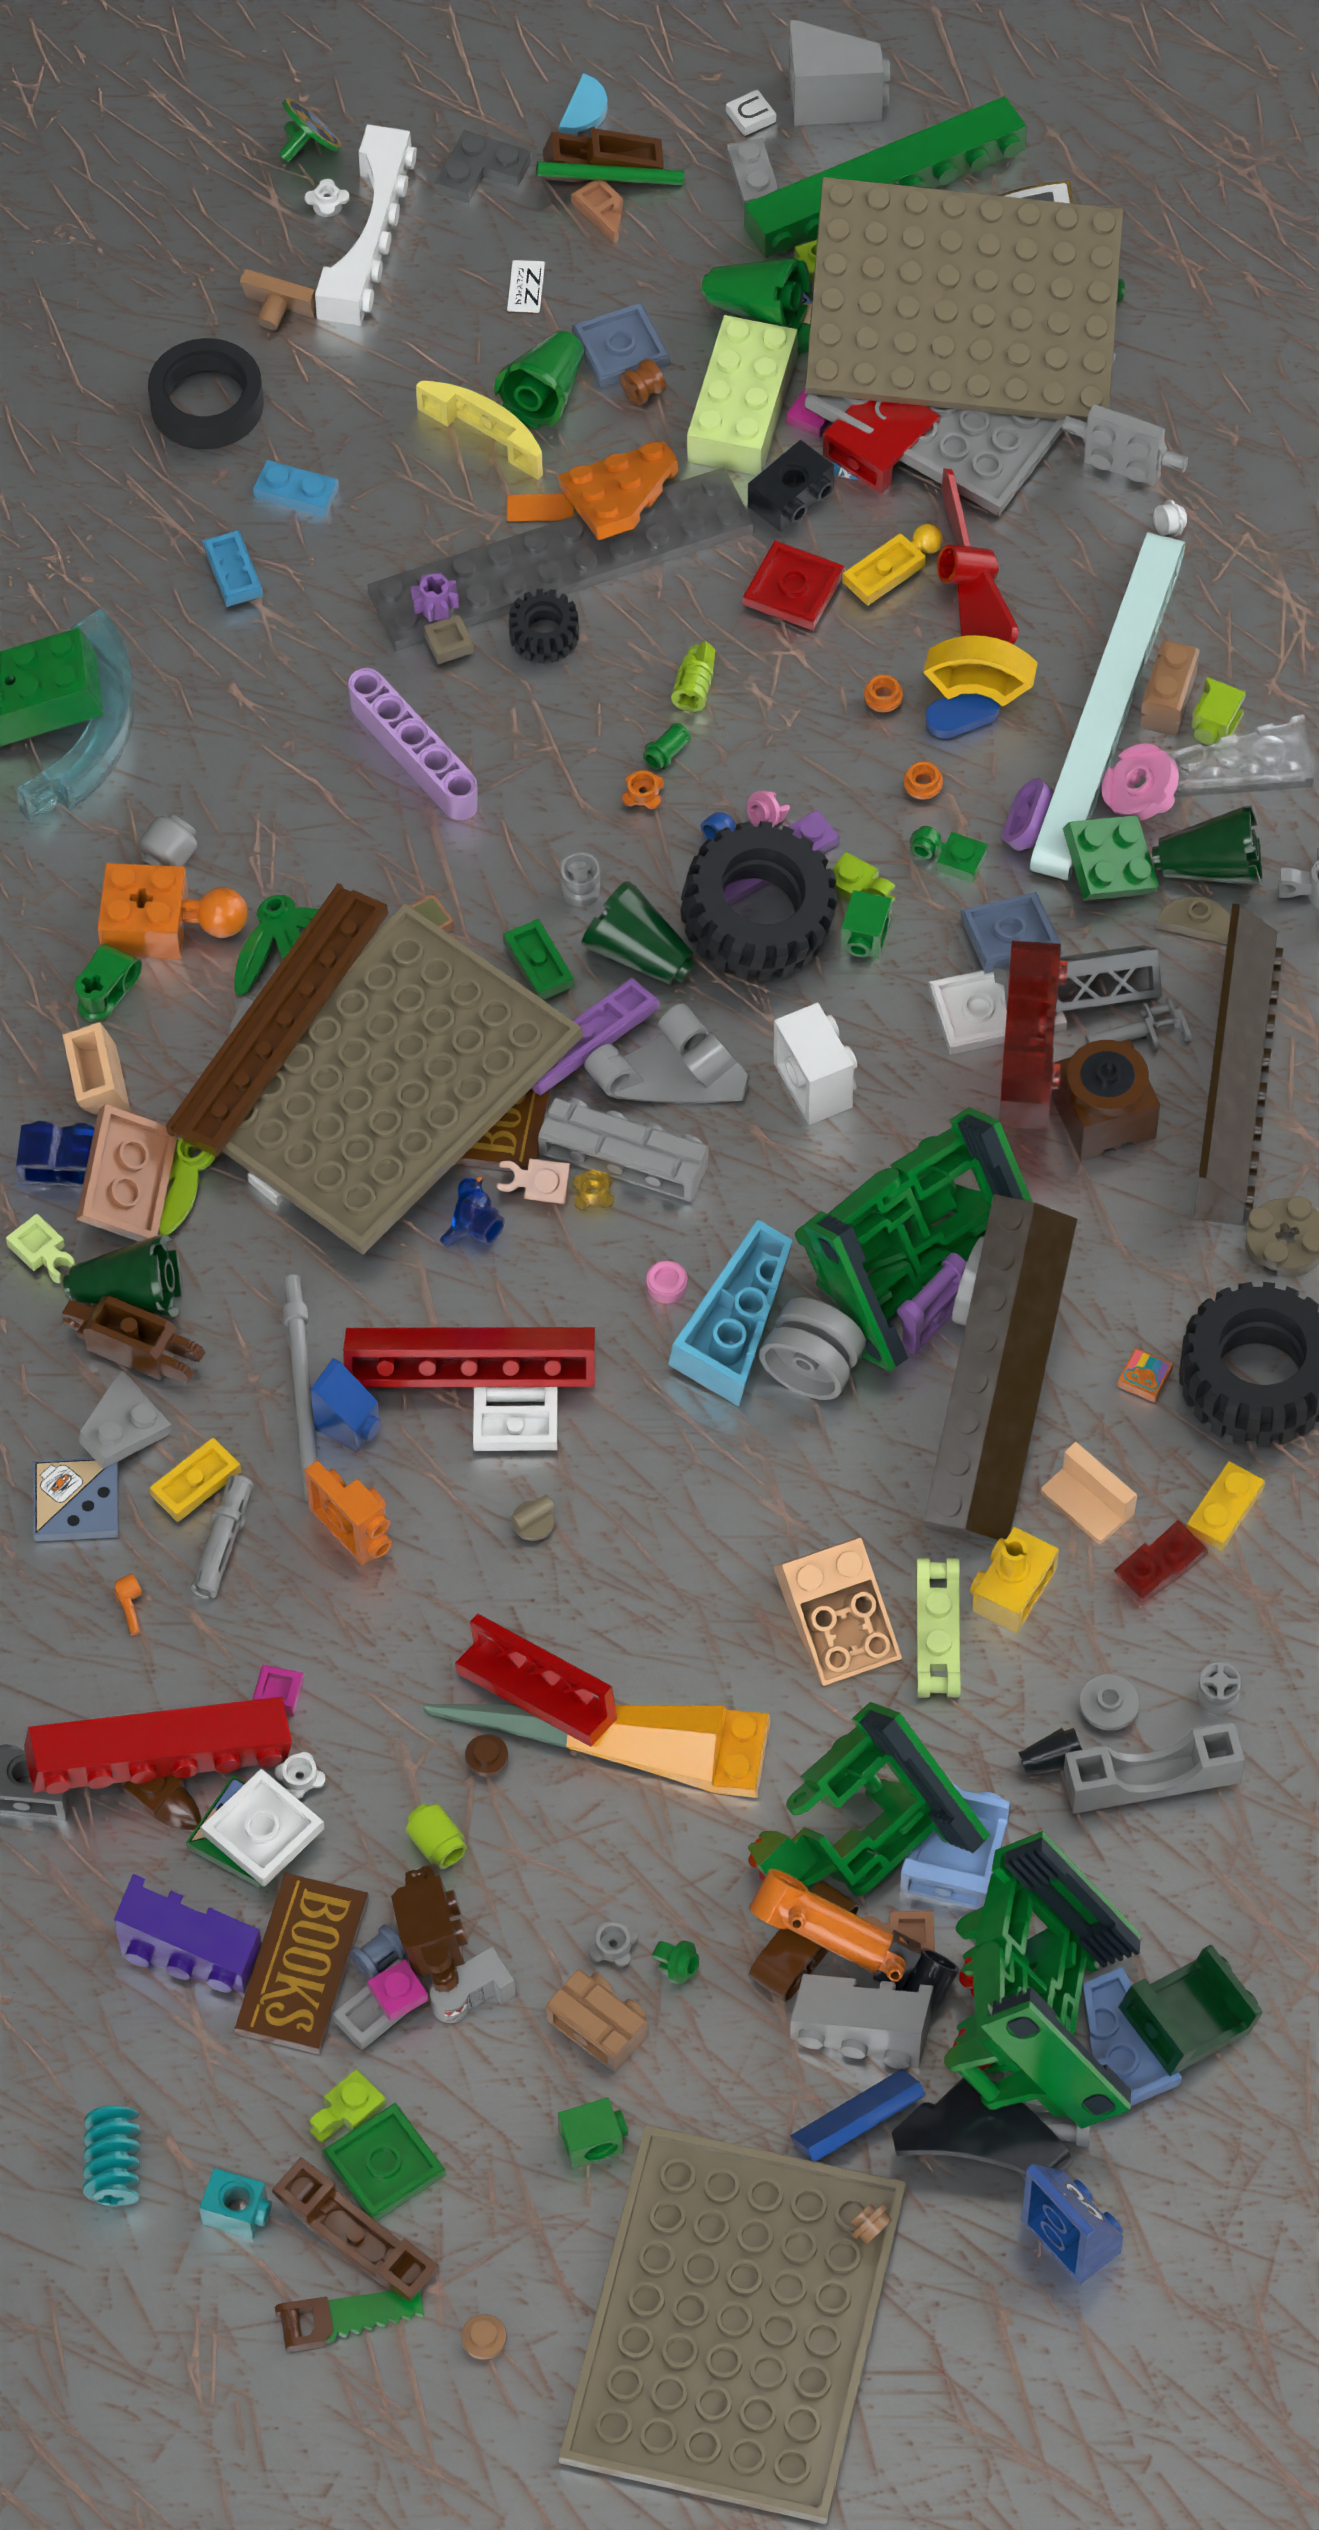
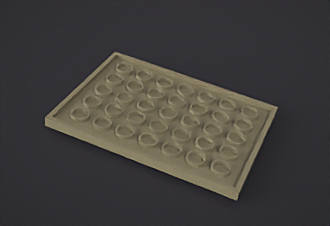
M823 177L804 393L1065 420L1068 415L1087 423L1088 414L1093 404L1107 409L1110 408L1123 209Z
M405 903L375 932L222 1151L364 1255L584 1036L582 1027Z
M645 2124L559 2454V2463L827 2524L906 2191V2182ZM870 2203L876 2210L884 2204L887 2207L885 2212L892 2221L867 2245L859 2237L855 2240L851 2234L857 2228L851 2222Z

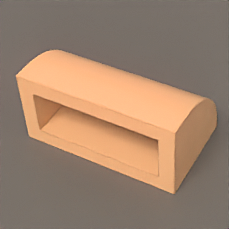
M101 1022L63 1034L76 1102L85 1111L97 1115L99 1108L104 1104L130 1112L117 1046Z

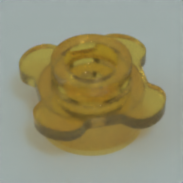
M589 1170L576 1175L572 1180V1186L577 1191V1197L574 1199L575 1207L582 1211L587 1210L589 1207L598 1206L603 1209L610 1208L614 1204V1196L610 1194V1186L613 1183L611 1175L597 1170ZM597 1190L595 1194H591L589 1191Z

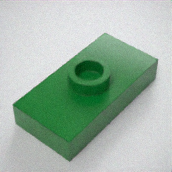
M539 919L503 933V942L535 995L545 1000L574 987L573 975Z

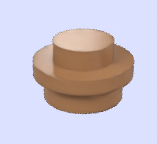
M870 2203L851 2222L857 2228L851 2236L855 2240L859 2237L867 2245L892 2221L885 2212L887 2207L882 2204L876 2210Z
M480 2314L472 2317L465 2323L461 2333V2340L465 2351L469 2355L485 2360L491 2359L502 2352L506 2345L507 2334L503 2323L498 2318L488 2314Z

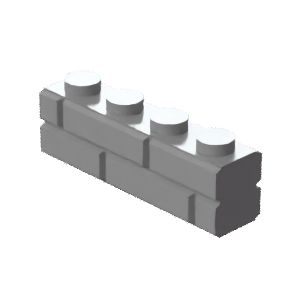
M554 1098L538 1136L539 1154L689 1202H693L709 1163L708 1146L704 1145L695 1136H675L666 1133L657 1124L649 1122L643 1125L628 1121L619 1112L610 1110L602 1113L590 1109L583 1101L573 1098L567 1101Z

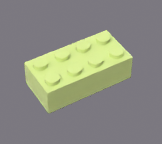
M724 315L687 433L688 462L715 468L725 467L726 470L755 476L764 470L798 357V329Z

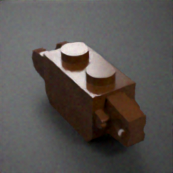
M111 1296L102 1297L98 1304L94 1303L92 1307L69 1300L62 1312L64 1325L77 1331V1337L85 1341L87 1351L158 1380H161L163 1375L172 1379H177L179 1382L187 1383L194 1372L187 1364L174 1359L175 1354L191 1361L200 1362L206 1353L198 1343L177 1335L176 1327L169 1320Z
M427 1865L418 1870L406 1872L405 1886L398 1888L391 1898L403 1949L407 1951L411 1969L415 1975L421 1977L430 1975L432 1984L439 1993H449L450 1990L459 1984L457 1966L465 1964L461 1946L467 1945L468 1939L461 1919L455 1920L454 1918L461 1915V1909L454 1889L446 1891L440 1875L435 1876L431 1866Z

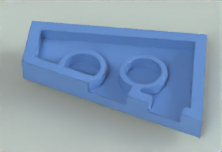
M1120 1967L1083 1983L1082 1995L1091 2054L1102 2066L1107 2064L1131 2089V2107L1181 2085L1182 2078L1179 2072L1171 2077L1118 2008L1132 1985L1123 1967Z

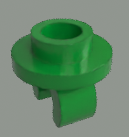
M683 1940L676 1946L659 1941L651 1955L653 1959L661 1961L658 1969L667 1973L670 1981L678 1985H682L689 1978H692L699 1967V1955L696 1953V1947L689 1941Z

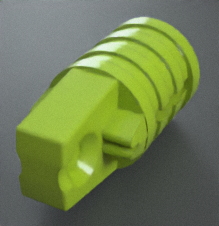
M702 642L699 645L689 647L687 654L680 664L671 701L677 708L683 711L698 712L705 707L714 675L713 667L716 652L708 642Z

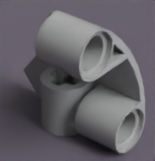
M685 1004L672 1007L662 1016L658 1025L662 1033L647 1044L626 1055L620 1053L613 1045L605 1044L593 1051L588 1056L584 1065L587 1072L606 1095L618 1099L644 1102L722 1103L744 1101L750 1078L749 1074L712 1032L710 1033Z

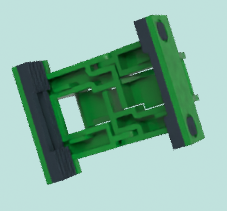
M971 1107L949 1119L952 1126L950 1129L938 1136H930L923 1139L917 1149L890 1164L891 1168L875 1173L828 1214L820 1211L795 1232L797 1242L804 1246L816 1273V1286L818 1290L826 1295L842 1313L850 1317L863 1332L866 1338V1348L861 1357L889 1372L906 1361L908 1355L895 1325H890L887 1320L897 1313V1309L905 1300H912L923 1289L922 1286H925L942 1269V1261L950 1253H956L965 1261H968L977 1240L981 1236L985 1237L994 1194L1033 1202L1000 1121ZM972 1169L980 1191L955 1184L954 1179ZM951 1210L955 1213L935 1227L931 1226V1224ZM875 1270L867 1277V1272Z
M1044 1831L996 1849L991 1870L993 1873L990 1876L984 1906L964 1915L956 1925V1932L963 1939H970L975 1945L963 1954L965 1964L959 1974L961 1985L964 1988L970 1989L971 1995L974 1997L975 2014H972L957 2025L956 2029L959 2033L954 2041L953 2048L944 2057L945 2066L951 2072H959L981 2095V2102L990 2110L1037 2099L1054 2117H1070L1081 2129L1130 2111L1131 2089L1107 2064L1102 2066L1073 2034L1076 2028L1085 1968L1091 1973L1098 1970L1099 1964L1104 1968L1107 1966V1961L1112 1965L1115 1963V1958L1118 1961H1122L1124 1955L1130 1958L1132 1952L1135 1955L1140 1954L1141 1933ZM1033 1911L1048 1928L1027 1939ZM982 2070L986 2073L1011 2071L1014 2073L993 2083Z

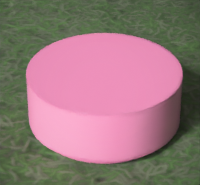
M661 1261L654 1264L646 1276L648 1294L660 1303H674L680 1300L685 1295L688 1287L685 1269L673 1261Z

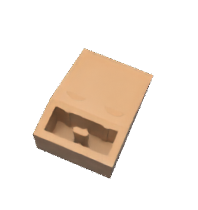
M862 1538L850 1539L773 1566L786 1606L822 1686L902 1659Z

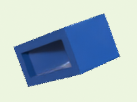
M332 1358L310 1389L315 1430L358 1452L364 1442L373 1440L379 1431L381 1420L379 1419L378 1401L340 1361Z

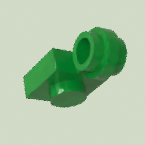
M921 826L912 833L910 850L914 855L922 859H930L932 856L939 857L936 871L974 883L988 854V844L951 832L945 844L940 840V833L930 826Z

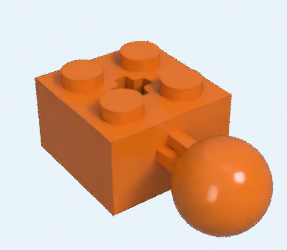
M106 863L97 929L100 946L105 943L137 958L181 959L185 923H199L209 935L217 938H228L239 933L245 926L248 918V907L244 898L237 891L227 887L211 889L203 895L201 900H188L189 891L184 866Z

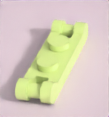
M917 1558V1697L930 1698V1693H947V1698H960L959 1558H946V1562H930V1558ZM930 1579H946V1588H930ZM930 1671H947V1676H930Z

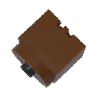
M1130 1039L1121 1042L1115 1040L1093 1041L1079 1048L1072 1057L1054 1062L1051 1097L1080 1162L1103 1155L1106 1149L1113 1148L1116 1151L1122 1149L1123 1144L1129 1142L1136 1145L1156 1138L1160 1103L1149 1081L1147 1064L1141 1054L1134 1049Z

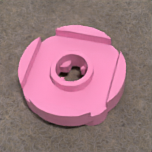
M1142 743L1125 749L1118 755L1122 760L1116 764L1114 769L1109 766L1104 774L1102 781L1104 801L1119 817L1138 815L1139 821L1148 819L1157 813L1167 812L1174 804L1175 798L1173 794L1178 785L1179 773L1176 762L1165 751H1162L1153 744ZM1144 776L1146 778L1145 783L1137 789L1134 788V785L1140 783L1141 777Z

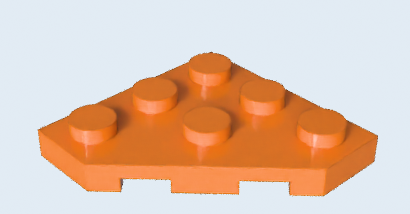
M663 440L646 443L639 449L623 454H612L605 460L587 466H576L569 472L558 475V480L562 492L595 537L601 540L634 529L640 522V512L644 507L650 508L663 492V482L667 478L673 479L679 471L677 457Z

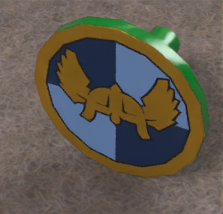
M285 98L282 102L283 108L294 121L287 122L284 127L289 141L279 152L283 159L291 162L311 137L334 152H338L342 148L341 142L336 135L316 115L297 101Z

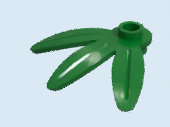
M286 895L271 896L259 905L257 918L260 924L246 940L236 964L234 979L236 994L244 995L250 991L266 962L273 939H276L278 950L282 959H284L301 935L298 928L305 930L319 909L296 908L294 901Z

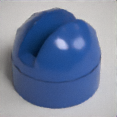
M716 812L706 818L700 827L706 839L714 840L716 832L726 827L730 828L732 832L735 831V822L730 815Z

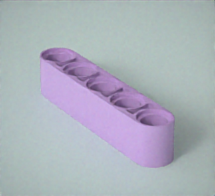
M361 668L354 671L348 680L350 708L353 714L447 816L458 821L472 818L478 810L477 780L473 773L379 672L371 668Z

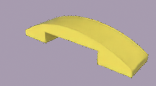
M420 381L416 385L418 410L447 427L456 417L507 446L508 463L537 480L543 476L542 451L527 427L506 408L484 395L460 386L434 381Z

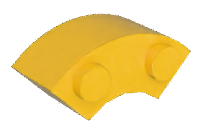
M961 636L942 641L929 648L923 673L948 700L960 694L977 693L990 697L1001 706H1005L1033 687L1038 662L1024 650L1006 641L987 636Z

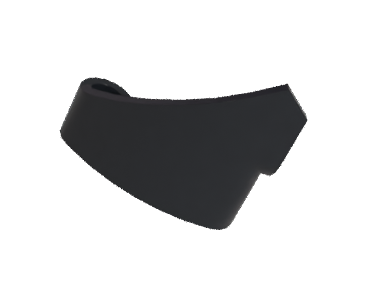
M964 2078L956 2083L936 2104L930 2102L922 2103L891 2132L897 2156L948 2155L970 2158L1019 2172L1024 2180L1026 2178V2169L1032 2164L1065 2171L1073 2162L1067 2147L1024 2103H1016L990 2110L981 2102V2095Z

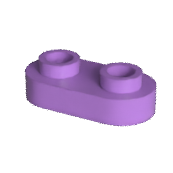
M1039 778L1030 780L1018 791L1002 832L1003 840L1016 851L1032 848L1036 844L1054 794L1053 790Z

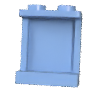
M953 1784L991 1836L974 1853H970V1851L960 1849L959 1846L955 1847L954 1844L950 1845L948 1842L941 1841L933 1831L908 1855V1858H905L901 1871L900 1892L977 1910L983 1907L985 1903L990 1876L993 1873L991 1870L996 1849L1002 1847L1009 1821L1010 1802L991 1792H980L977 1794L961 1790Z

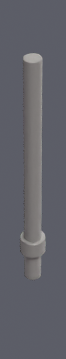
M288 1275L284 1278L286 1304L283 1306L284 1325L289 1328L304 1500L308 1501L304 1469L317 1460L305 1325L308 1324L309 1319L307 1304L302 1299L301 1278L298 1275Z

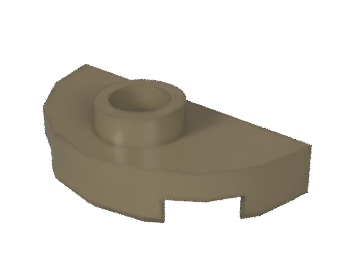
M1188 896L1174 900L1164 907L1156 920L1155 928L1227 944L1230 914L1217 902L1205 897Z

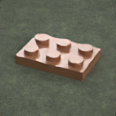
M107 1104L100 1107L76 1220L138 1242L157 1236L178 1136L168 1135L166 1125Z

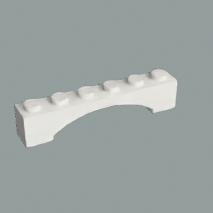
M369 124L366 126L359 149L360 177L368 178L374 193L370 216L362 234L350 251L332 267H323L315 293L317 319L361 326L365 311L370 312L374 301L373 283L380 282L383 263L380 260L382 254H388L391 244V232L389 230L391 225H397L399 219L400 205L397 203L399 197L404 198L406 196L408 188V176L406 173L408 169L413 170L416 162L417 149L416 147H411L410 131Z

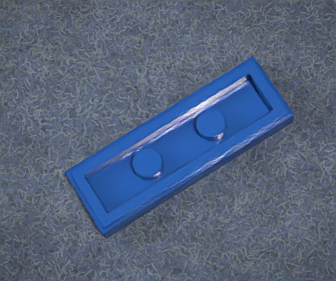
M900 2069L790 2135L797 2150L813 2162H816L921 2099L925 2092L920 2081L903 2069Z

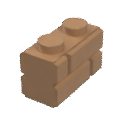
M1167 640L1161 642L1142 702L1140 727L1167 735H1178L1197 676L1199 649Z
M577 1969L565 1983L564 1987L560 1988L547 2003V2021L613 2072H617L628 2060L630 2054L634 2053L647 2038L648 2020L645 2019L647 2014L635 2001L627 1999L623 2002L612 1993V1986L599 1974L593 1973L589 1976L581 1969Z

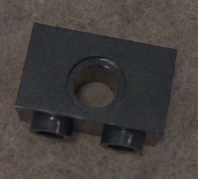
M800 439L748 483V508L782 532L791 523L799 522L807 510L817 501H823L831 494L834 488V464Z

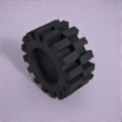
M536 589L537 596L534 597L530 591L524 593V601L518 597L514 601L515 608H510L508 617L510 642L512 647L515 646V652L519 655L525 652V659L528 661H532L533 657L537 656L538 663L543 664L544 657H550L551 663L558 661L559 653L563 658L569 655V648L574 650L576 640L579 639L578 611H576L574 602L568 603V596L563 593L557 598V590L550 589L549 595H544L543 589ZM538 620H551L559 625L555 630L546 633L536 632L529 628L530 624Z

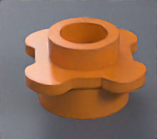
M646 770L636 771L627 775L625 779L627 791L622 795V801L626 806H646L648 809H656L660 806L659 791L664 787V781L660 776Z

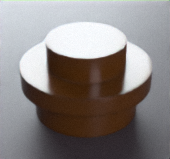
M484 1734L477 1736L466 1747V1763L474 1773L480 1776H494L506 1766L508 1762V1748L504 1741L495 1735Z

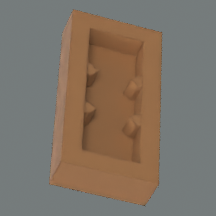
M249 269L244 270L240 284L246 298L264 303L257 318V323L269 330H277L285 310L312 318L316 317V292L314 289Z

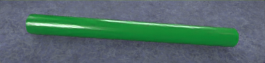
M537 161L536 176L667 185L684 184V170Z

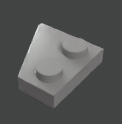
M122 1371L118 1373L80 1430L78 1441L104 1469L170 1435L172 1424L133 1380Z

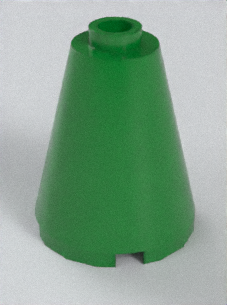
M784 258L713 267L709 274H705L703 277L701 290L703 296H706L708 304L748 320L799 329L803 324L808 305L802 304L803 292L810 293L811 283L805 261L796 258Z
M557 331L505 366L496 377L494 384L495 396L499 393L503 401L502 406L515 415L527 428L538 429L540 425H549V428L554 426L563 416L584 355V347L581 341L570 332Z

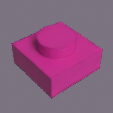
M804 388L786 414V423L820 437L830 421L804 407L805 399L808 394L804 393Z
M406 1960L367 1980L369 1990L390 2022L428 2001V1993Z

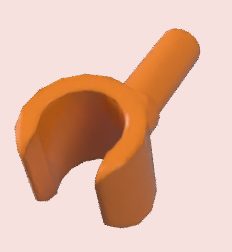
M129 1574L115 1582V1596L125 1612L130 1636H136L140 1634L135 1608L131 1600L142 1596V1591L134 1574Z

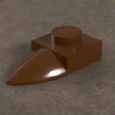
M174 1776L159 1777L142 1784L126 1781L122 1785L125 1795L156 1820L167 1826L180 1830L194 1831L202 1820L198 1806L193 1797L184 1788L183 1781Z

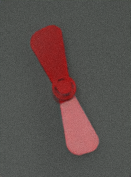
M944 468L942 476L943 501L957 545L947 544L941 549L937 559V574L943 583L957 584L961 636L993 637L1014 645L1019 629L994 582L999 572V562L991 549L971 547L952 469Z

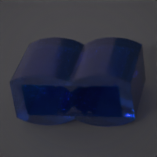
M35 1121L30 1124L21 1125L16 1162L18 1182L33 1186L60 1184L72 1188H82L95 1127L87 1123L59 1127L47 1121Z

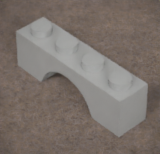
M1235 1722L1193 1729L1179 1742L1149 1753L1123 1754L1112 1750L1108 1745L1065 1753L1063 1777L1072 1813L1076 1814L1238 1784L1242 1781L1245 1759Z

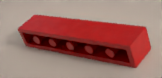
M595 1327L346 1328L343 1359L344 1366L364 1387H595Z
M274 1697L29 1726L24 1751L33 1793L46 1791L49 1794H59L70 1788L85 1786L101 1789L110 1786L112 1783L126 1781L142 1784L159 1777L174 1776L175 1778L183 1779L192 1777L200 1772L216 1771L218 1773H230L239 1768L250 1766L272 1768L285 1762L288 1758L292 1738L283 1698Z

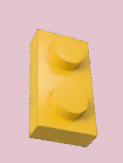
M211 1438L150 1486V1495L179 1522L225 1486L230 1475H239L242 1472L241 1464L215 1438Z
M1228 1461L1187 1522L1186 1532L1223 1551L1263 1491L1265 1480Z

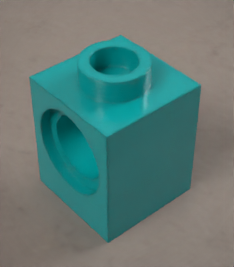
M214 2168L199 2207L202 2225L253 2240L258 2225L264 2227L268 2221L272 2201L267 2198L264 2182ZM236 2199H243L249 2202L244 2209L239 2211L227 2208L228 2204Z

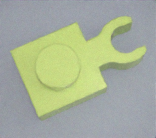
M35 1214L6 1237L7 1246L33 1271L44 1264L48 1268L50 1278L56 1283L60 1284L62 1282L61 1273L56 1270L58 1266L66 1265L70 1268L72 1265H75L74 1258L70 1254L61 1251L65 1248L64 1239L39 1214Z

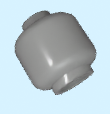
M170 814L168 818L164 816L156 817L138 842L140 851L145 855L142 862L145 865L185 866L197 849V841L194 837L195 829L174 814Z

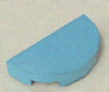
M583 73L560 122L559 133L578 136L580 131L588 130L591 127H599L606 118L608 98L604 87L595 78Z

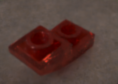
M1177 1520L1150 1546L1146 1543L1140 1546L1114 1572L1144 1602L1179 1579L1209 1553L1207 1548Z

